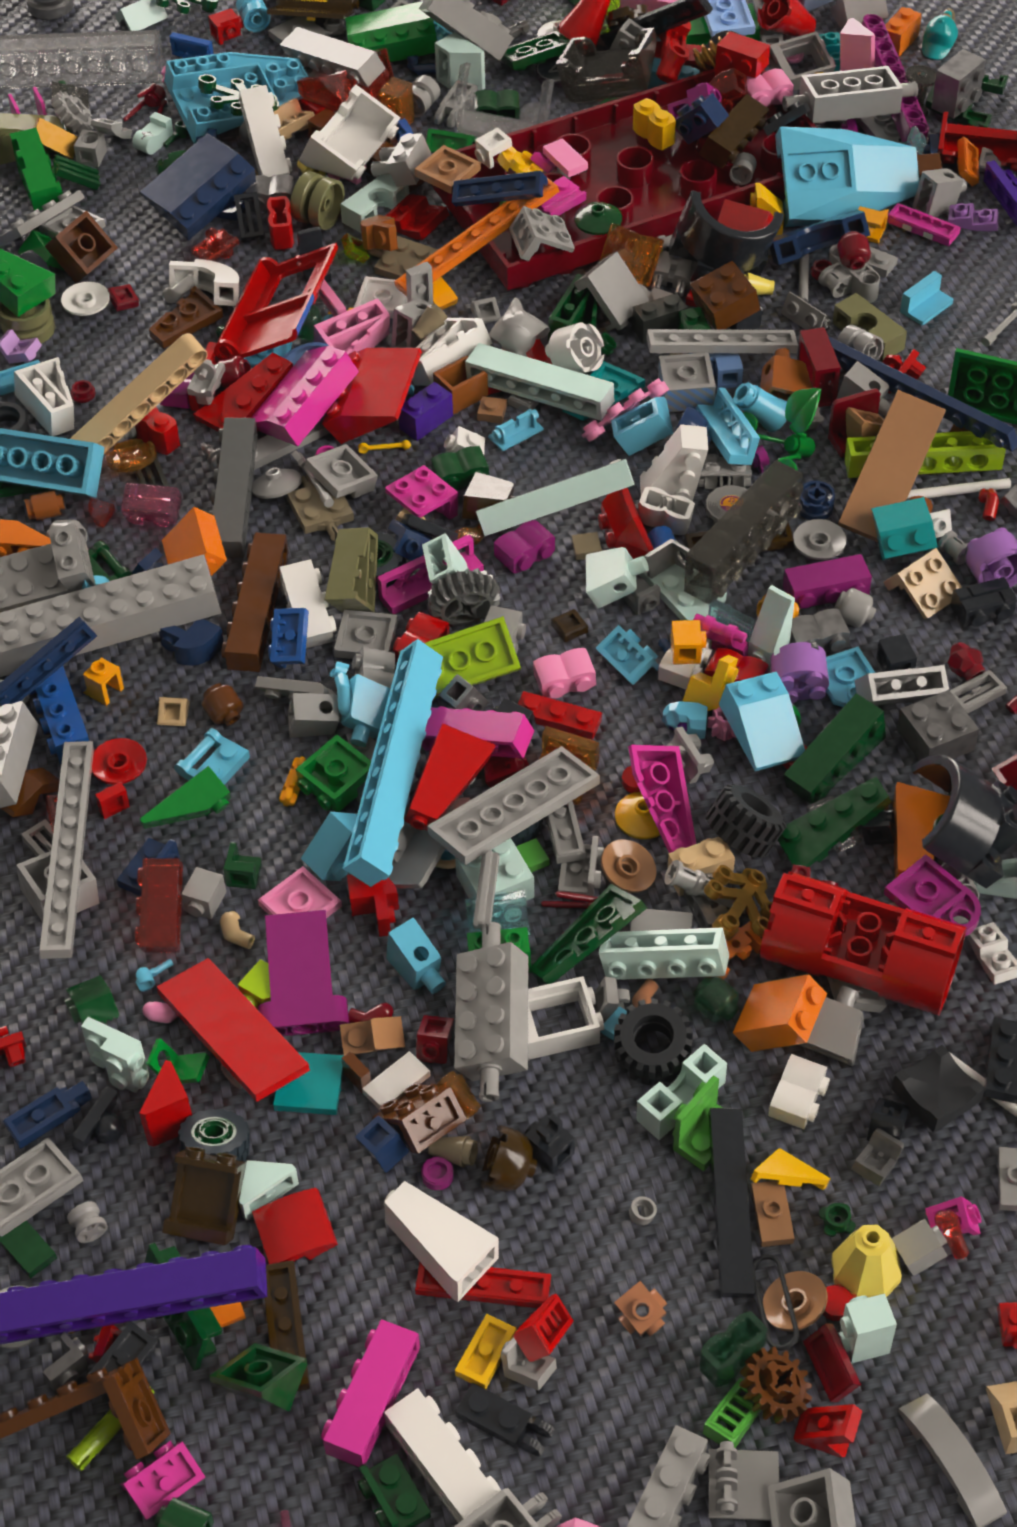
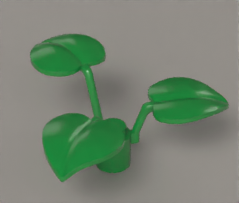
M819 388L800 389L789 397L785 408V418L791 422L790 429L795 434L787 437L786 440L758 434L762 440L784 444L786 451L791 454L790 456L779 458L777 465L769 466L765 474L764 485L767 494L775 502L782 505L792 506V496L798 477L797 466L792 460H800L801 457L808 458L815 450L814 440L806 437L807 434L803 432L810 427L814 419L821 395V389ZM742 412L756 431L758 425L757 418L752 413Z

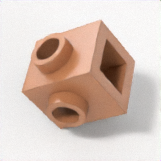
M641 1281L614 1302L623 1314L618 1319L630 1334L637 1331L640 1336L645 1332L652 1336L665 1325L662 1318L666 1316L663 1307L667 1303L655 1288L649 1292ZM640 1306H645L649 1309V1313L644 1317H640L636 1313Z

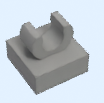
M604 977L594 992L596 1013L600 1012L603 1020H607L619 1006L625 1010L624 1002L630 1003L629 990L617 989L616 978Z

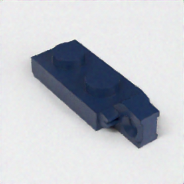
M83 1081L70 1089H67V1087L62 1089L56 1087L4 1119L3 1123L21 1149L73 1117L81 1110V1106L92 1099V1096Z

